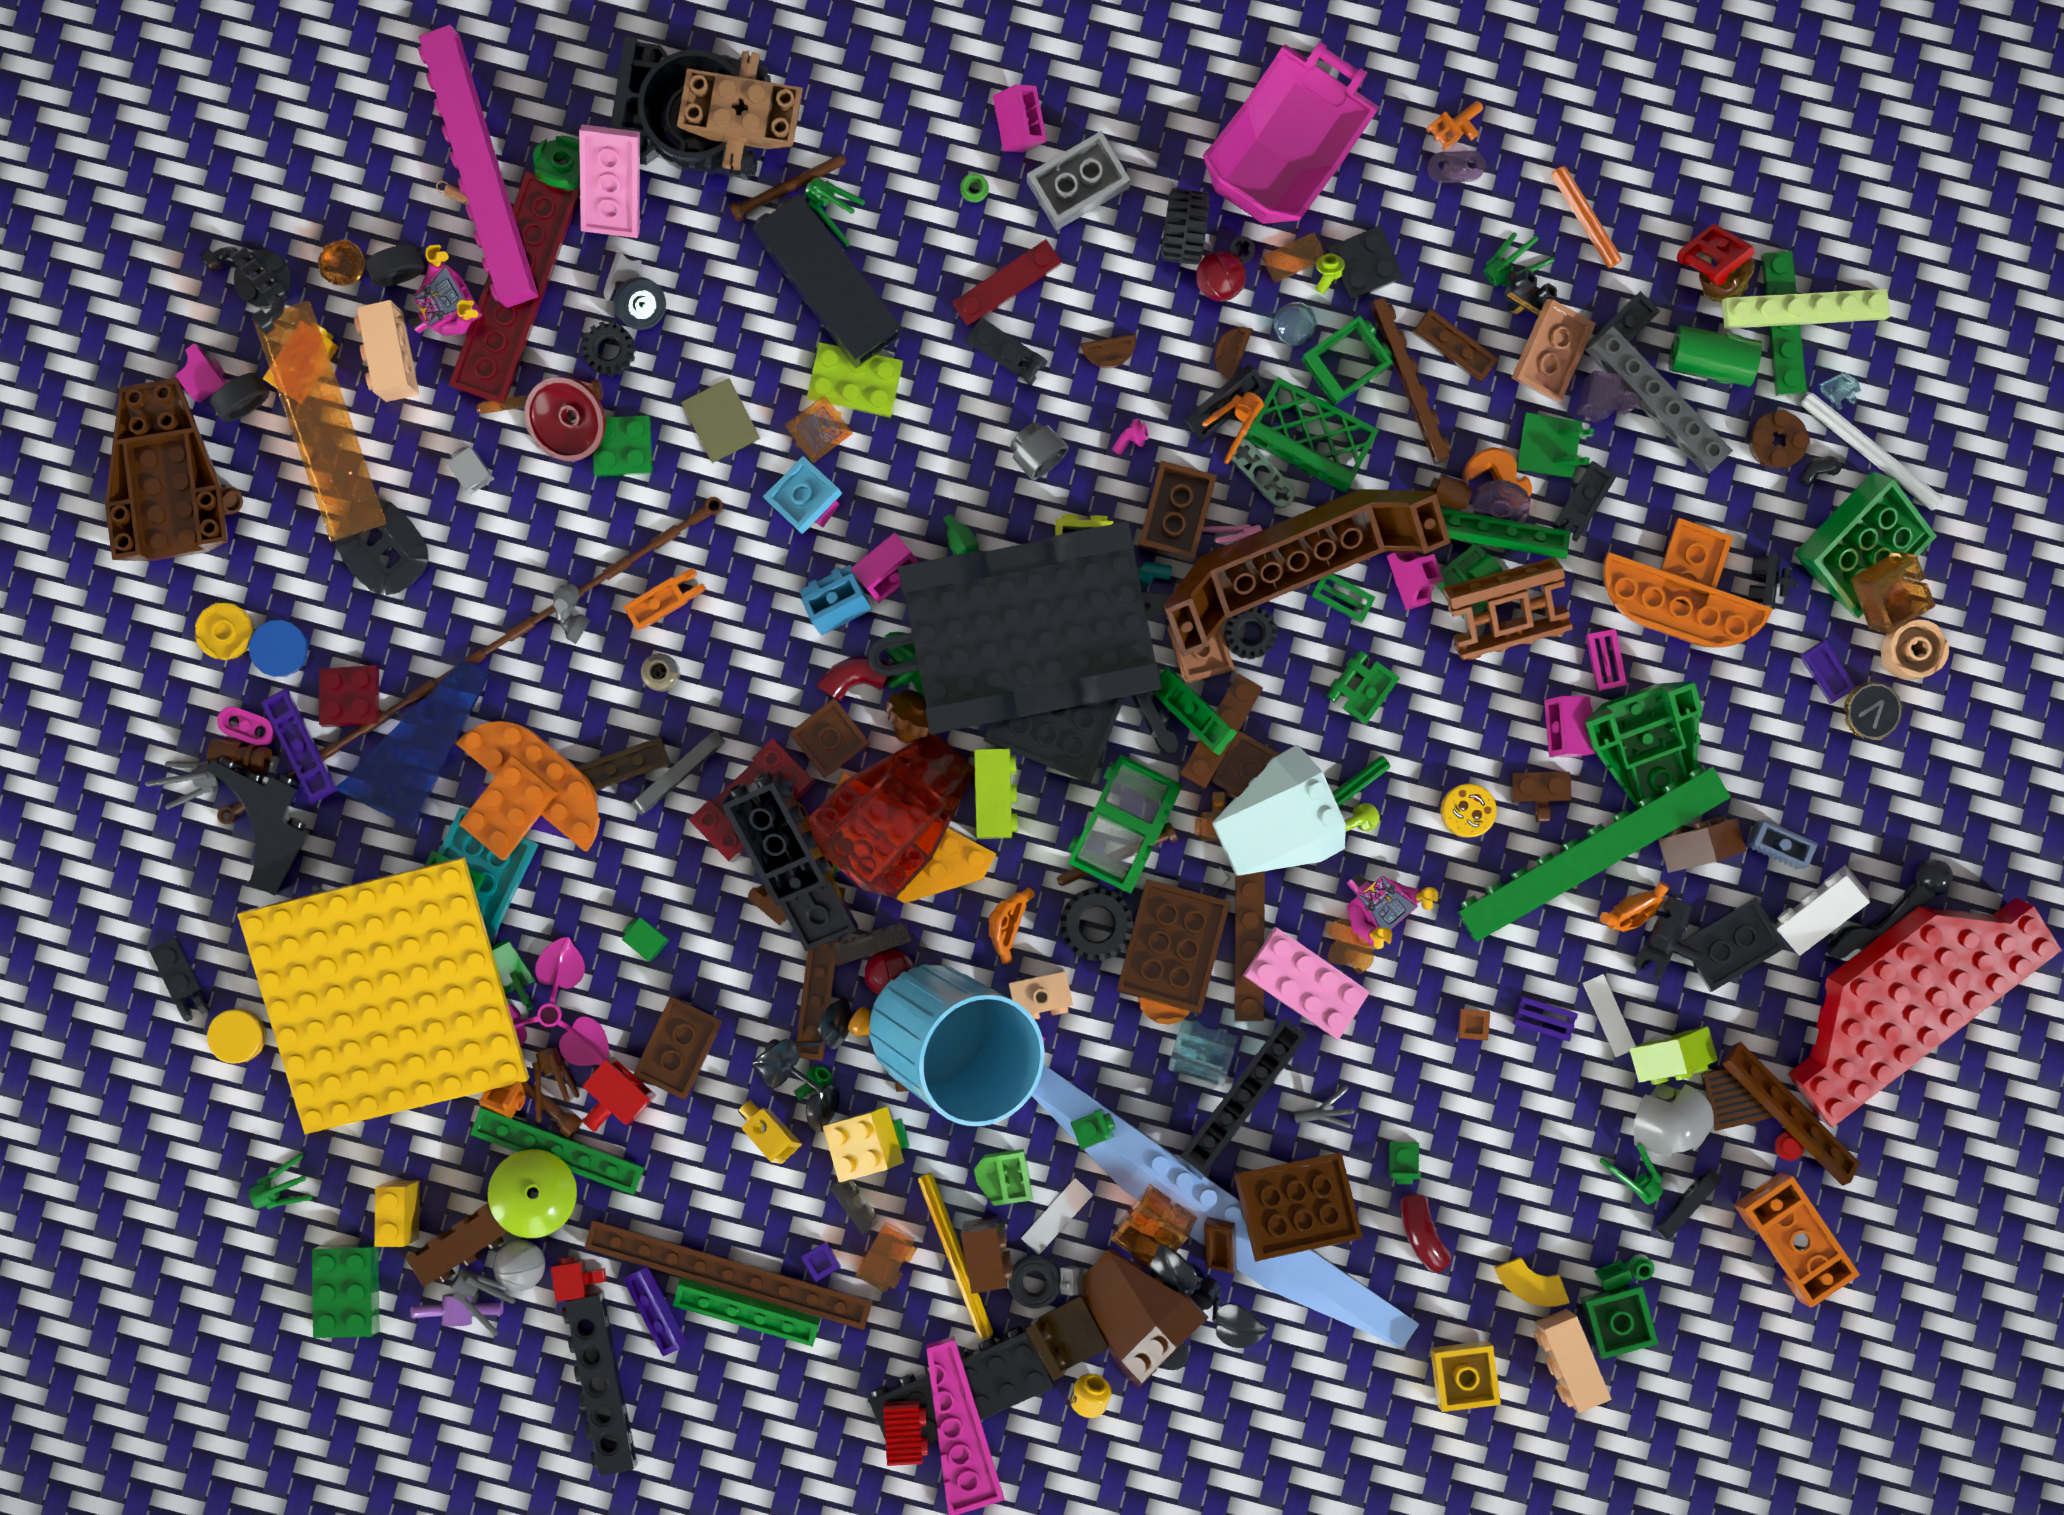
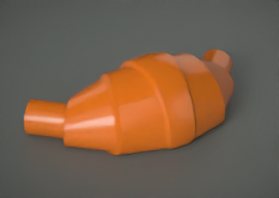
M1660 881L1653 891L1637 893L1623 898L1619 904L1614 906L1610 913L1603 912L1600 915L1601 923L1607 924L1610 929L1622 932L1642 926L1656 914L1658 908L1665 900L1663 898L1670 887Z
M1029 887L1021 893L1016 892L1007 899L1000 901L989 916V937L992 940L996 953L1000 956L1002 964H1009L1013 960L1010 949L1013 947L1015 935L1018 931L1023 912L1026 909V903L1035 897L1034 891Z

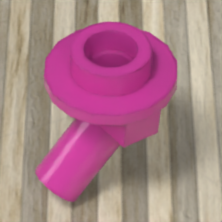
M1138 418L1134 419L1130 427L1125 429L1120 435L1112 450L1121 455L1130 441L1139 447L1144 446L1145 440L1149 438L1146 424L1141 423Z

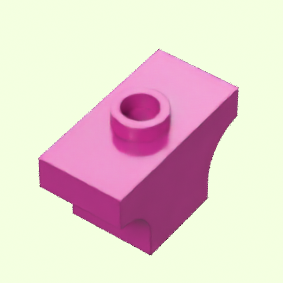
M194 343L185 349L188 357L187 364L175 376L189 396L200 403L207 397L214 395L227 382L222 376L225 371L215 358L210 360L205 351Z
M1398 551L1388 555L1387 559L1405 609L1408 610L1431 603V594L1434 586L1444 581L1435 555L1420 557L1415 551Z

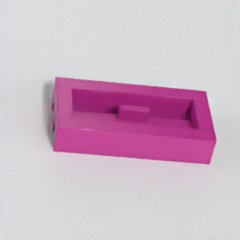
M1616 629L1587 634L1586 640L1596 690L1602 691L1627 686ZM1608 636L1618 678L1616 682L1613 681L1605 637ZM1597 638L1607 681L1605 684H1603L1595 639Z

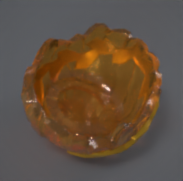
M338 240L324 246L323 252L320 253L318 258V269L322 278L329 283L348 286L358 281L362 276L364 257L356 244L349 240Z

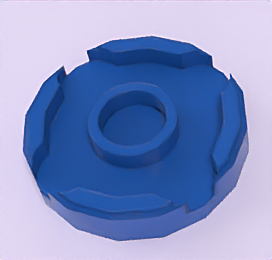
M272 620L260 625L253 633L249 643V654L254 666L262 673L273 677H288L298 672L307 659L308 641L303 631L295 624L283 620Z

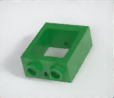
M1358 316L1305 353L1301 359L1333 406H1336L1389 369L1393 363L1391 360L1393 355L1385 343L1380 344L1374 336L1376 330L1368 320L1363 321L1361 316ZM1353 332H1356L1379 365L1342 390L1319 356Z

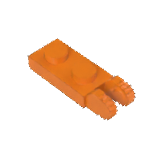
M694 568L675 578L671 577L623 606L638 632L688 603V600L695 598L706 590L704 584H698L683 594L678 585L692 580L697 575Z

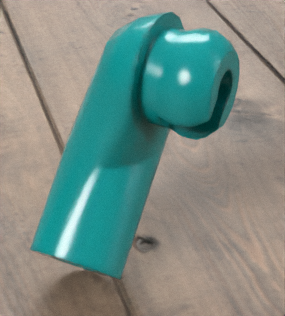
M1151 562L1144 563L1138 568L1141 589H1144L1154 578L1170 580L1172 566Z

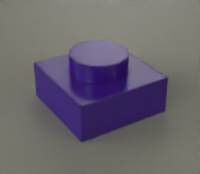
M827 1241L801 1256L815 1282L841 1267Z

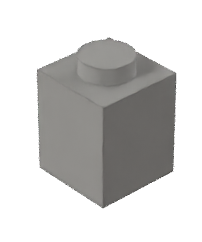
M462 447L456 450L450 456L452 459L446 462L464 490L470 495L494 480V477L477 452L471 447L467 449Z

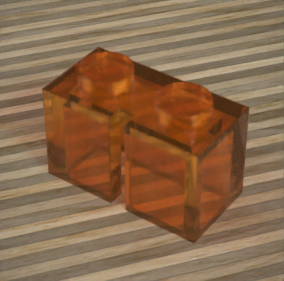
M885 1221L855 1276L885 1293L889 1286L895 1289L903 1273L898 1271L903 1261L909 1263L917 1250V1247L913 1246L916 1238Z

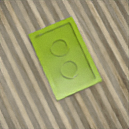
M819 342L807 400L891 418L903 360L875 355L858 368H855L840 347Z

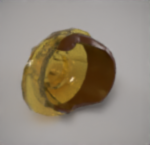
M1749 258L1731 272L1722 285H1716L1710 281L1709 276L1700 272L1699 279L1704 296L1720 303L1725 298L1742 297L1747 291L1748 281L1754 273L1755 264L1753 259Z

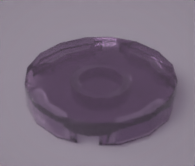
M1503 480L1490 481L1478 487L1474 493L1472 501L1473 513L1524 523L1529 516L1531 500L1528 493L1515 483Z

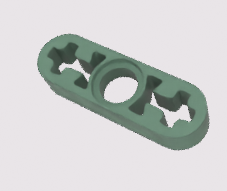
M1242 439L1238 447L1240 449L1248 448L1247 456L1251 461L1255 456L1259 460L1254 462L1250 469L1247 470L1245 466L1249 462L1243 457L1237 459L1235 457L1237 454L1236 450L1230 461L1274 507L1285 508L1289 506L1295 497L1293 486L1250 441ZM1258 466L1266 467L1270 472L1269 479L1264 482L1256 480L1253 475L1254 469ZM1274 477L1279 480L1274 484L1279 490L1284 488L1288 490L1286 494L1287 501L1284 499L1277 501L1275 499L1277 492L1272 487L1269 491L1264 488L1271 484Z

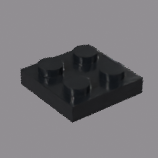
M1381 225L1334 244L1327 249L1329 254L1338 255L1344 260L1345 267L1342 270V276L1339 278L1349 301L1403 279L1402 272Z

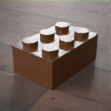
M1161 460L1138 549L1193 563L1217 475Z

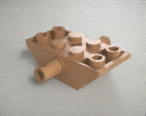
M742 51L739 76L736 77L687 69L677 127L709 140L727 142L722 166L730 170L731 165L734 167L733 170L741 169L744 145L773 149L791 147L794 144L803 88L756 80L758 63L761 56L756 52H752L750 56L749 51ZM746 108V110L742 111L741 115H737L736 111L738 109Z

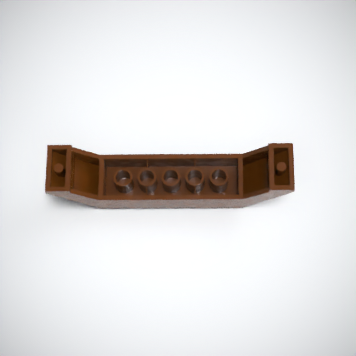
M1358 489L1200 556L1163 606L1180 654L1184 657L1209 646L1208 641L1227 618L1382 552L1422 551L1423 554H1426L1451 543L1437 495L1434 491Z

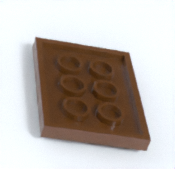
M1146 879L1116 992L1201 1014L1231 901Z
M1342 1152L1234 1175L1255 1262L1363 1238Z

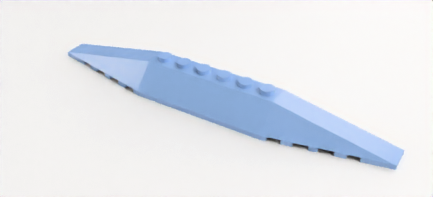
M1046 1065L1043 1066L1039 1083L1031 1096L1076 1142L1077 1139L1070 1122L1095 1113L1098 1109H1103L1105 1114H1111L1116 1129L1112 1130L1114 1138L1084 1150L1122 1190L1203 1246H1205L1204 1223L1207 1217L1235 1223L1236 1269L1269 1291L1404 1348L1419 1326L1418 1322L1313 1250L1255 1262L1239 1199L1204 1176L1202 1179H1199L1178 1163L1179 1157Z

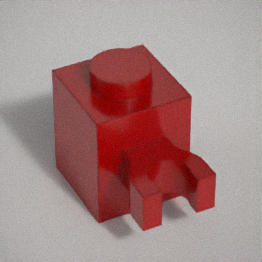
M575 1256L558 1258V1263L551 1266L556 1302L585 1298L589 1294L588 1284L603 1283L607 1280L605 1268L586 1271L584 1259L576 1260Z

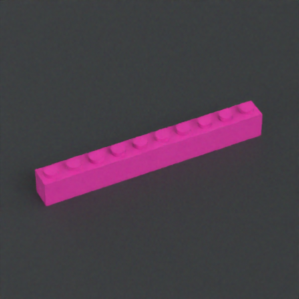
M451 25L419 36L421 47H418L419 55L423 63H427L429 73H426V78L430 88L435 90L437 99L434 100L435 108L439 116H443L445 125L442 126V131L448 143L451 142L453 151L450 152V158L454 167L458 168L461 178H458V184L463 195H467L469 204L466 205V211L470 220L474 221L477 231H474V237L479 248H483L485 257L482 258V264L486 273L490 274L493 284L490 285L492 296L495 301H499L506 308L537 298L539 295L460 35Z

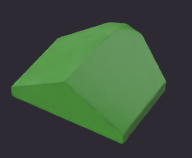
M1024 1149L986 1154L974 1168L977 1185L988 1196L994 1206L1033 1200L1028 1163Z

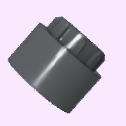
M1037 422L1026 426L1011 442V449L1014 452L1013 459L1031 480H1036L1048 473L1063 459L1069 450L1068 445L1050 425L1043 426Z

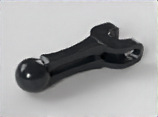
M1928 859L1922 862L1916 869L1915 881L1910 882L1904 893L1886 912L1865 927L1854 925L1842 927L1827 944L1826 952L1832 958L1842 959L1856 949L1863 950L1917 907H1923L1935 896L1947 892L1951 888L1954 879L1951 867L1939 859Z

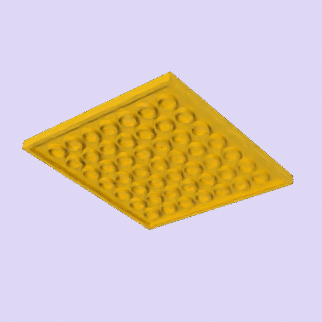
M465 857L242 911L237 914L304 1134L513 1085L515 1081L520 1083L528 1081V1071Z

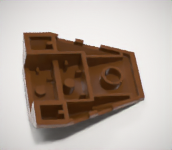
M1110 1248L1083 1276V1294H1079V1296L1084 1298L1108 1344V1350L1117 1367L1138 1389L1209 1317L1187 1294L1182 1291L1177 1293L1164 1285V1280L1159 1277L1153 1278L1140 1270L1141 1267Z

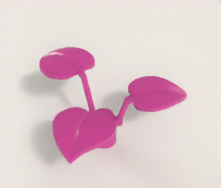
M563 937L548 945L540 954L536 963L535 971L538 981L544 985L553 984L549 1002L540 1007L537 1016L521 1020L519 1010L513 1005L508 1004L519 1044L522 1046L527 1039V1032L523 1025L538 1021L545 1027L559 1025L568 1031L562 1035L559 1042L560 1053L566 1061L578 1066L601 1065L609 1056L608 1040L602 1026L596 1020L583 1016L576 1019L571 1027L561 1020V1009L555 1004L558 985L565 989L572 988L582 980L585 972V964L581 954L570 938Z

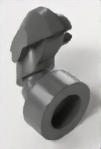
M569 583L556 587L553 594V607H555L556 621L560 620V625L565 631L566 639L576 644L591 619L582 614L572 615L580 595L578 594V588L574 584Z

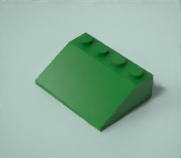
M1872 471L1794 555L1811 576L1855 618L1859 619L1904 572L1901 567L1898 566V569L1894 567L1893 564H1897L1893 561L1892 551L1887 547L1878 545V537L1897 554L1896 557L1903 561V565L1908 567L1937 536L1894 478ZM1882 550L1885 553L1884 557L1879 553Z

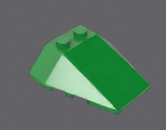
M1694 681L1659 683L1601 704L1585 720L1592 748L1636 808L1639 807L1637 802L1651 794L1656 798L1664 793L1662 789L1664 786L1675 780H1678L1679 783L1689 779L1688 773L1699 767L1697 755L1698 744H1700L1701 739L1699 720L1702 718V706Z

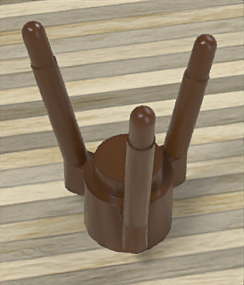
M556 1047L536 1053L537 1062L532 1063L535 1080V1111L538 1123L542 1120L541 1072H544V1076L555 1075L565 1102H569L570 1098L561 1072L574 1097L578 1098L580 1096L565 1065L564 1058L560 1056L559 1050Z

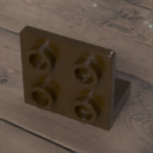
M1078 1296L1031 1320L1025 1328L1053 1381L1064 1376L1068 1368L1108 1348V1344L1082 1296Z

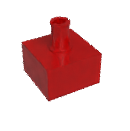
M615 1057L606 1059L582 1086L599 1101L588 1115L582 1119V1122L589 1129L596 1132L602 1123L611 1114H614L621 1122L628 1125L637 1119L657 1095L640 1079L633 1076V1073Z

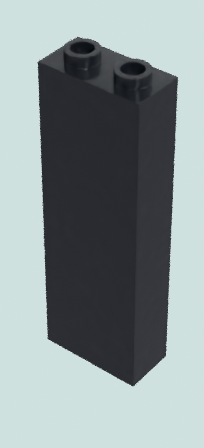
M800 194L794 198H786L779 204L777 210L771 214L765 213L756 220L753 226L756 239L855 368H858L902 337L901 325Z

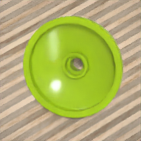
M538 1149L519 1151L507 1157L494 1171L488 1187V1203L495 1220L506 1231L524 1238L543 1237L558 1230L572 1214L577 1198L576 1182L567 1164L558 1156ZM534 1187L538 1190L537 1198L530 1199L527 1196L529 1188Z

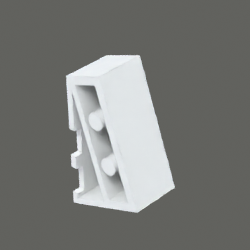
M1844 865L1840 870L1828 877L1820 887L1807 893L1801 899V903L1794 909L1788 908L1777 918L1779 922L1776 923L1777 931L1800 956L1869 904L1868 890L1850 869Z

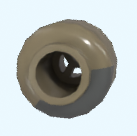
M662 653L653 654L643 662L641 678L652 690L658 692L669 691L679 682L680 667L669 655Z

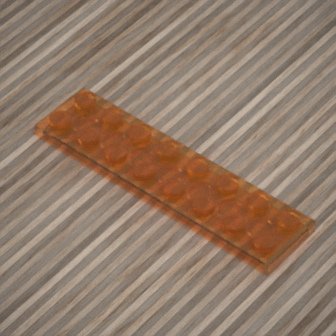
M310 301L284 308L283 314L273 323L276 329L267 335L262 332L253 319L330 542L387 524Z

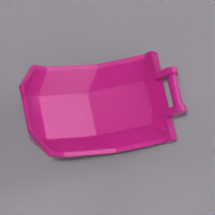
M1321 41L1316 45L1308 59L1284 44L1245 103L1215 142L1203 154L1215 192L1263 224L1300 220L1337 171L1380 108L1357 92L1367 72L1361 68L1359 70L1326 49L1327 45ZM1318 60H1323L1350 78L1352 81L1349 86H1346L1316 65Z

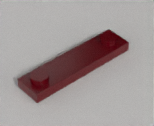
M1045 239L954 300L952 305L966 326L970 327L979 321L981 317H985L1062 265V261L1047 239Z

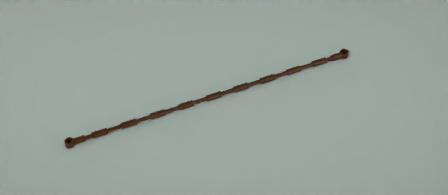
M710 497L706 501L705 506L687 516V520L677 526L673 525L651 539L652 542L632 555H626L602 570V574L580 588L577 586L580 598L584 596L585 592L606 579L610 580L632 566V562L651 550L659 549L681 535L680 532L689 526H695L710 515L721 514L724 509L722 501L717 497ZM713 501H717L720 504L719 509L716 511H711L709 508ZM551 605L536 616L528 617L506 631V635L484 649L476 650L456 663L457 666L435 680L431 679L407 694V698L386 711H380L379 724L359 725L358 729L344 738L328 744L319 750L323 760L325 761L341 751V747L360 735H366L389 720L390 716L407 705L415 704L434 692L440 684L459 672L463 673L487 658L486 655L508 641L512 642L536 627V623L554 613L555 607ZM294 770L283 773L292 778L296 777ZM239 801L231 807H222L217 813V818L223 824H233L237 820L238 815L245 812L246 809L242 802ZM227 810L232 814L231 819L228 821L223 817L224 812Z

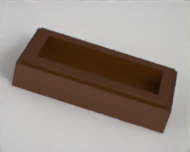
M1207 1217L1204 1223L1206 1267L1234 1274L1237 1268L1235 1223Z

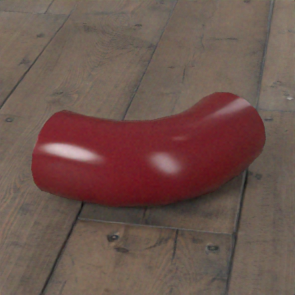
M868 656L849 657L833 665L820 679L816 687L841 701L848 690L856 685L866 684L881 691L890 676L876 673L870 666ZM880 660L881 663L885 666L892 665L889 662Z
M1421 1194L1406 1195L1400 1200V1212L1408 1241L1415 1255L1429 1271L1440 1272L1449 1265L1451 1252L1441 1241L1435 1230L1431 1218L1429 1200Z

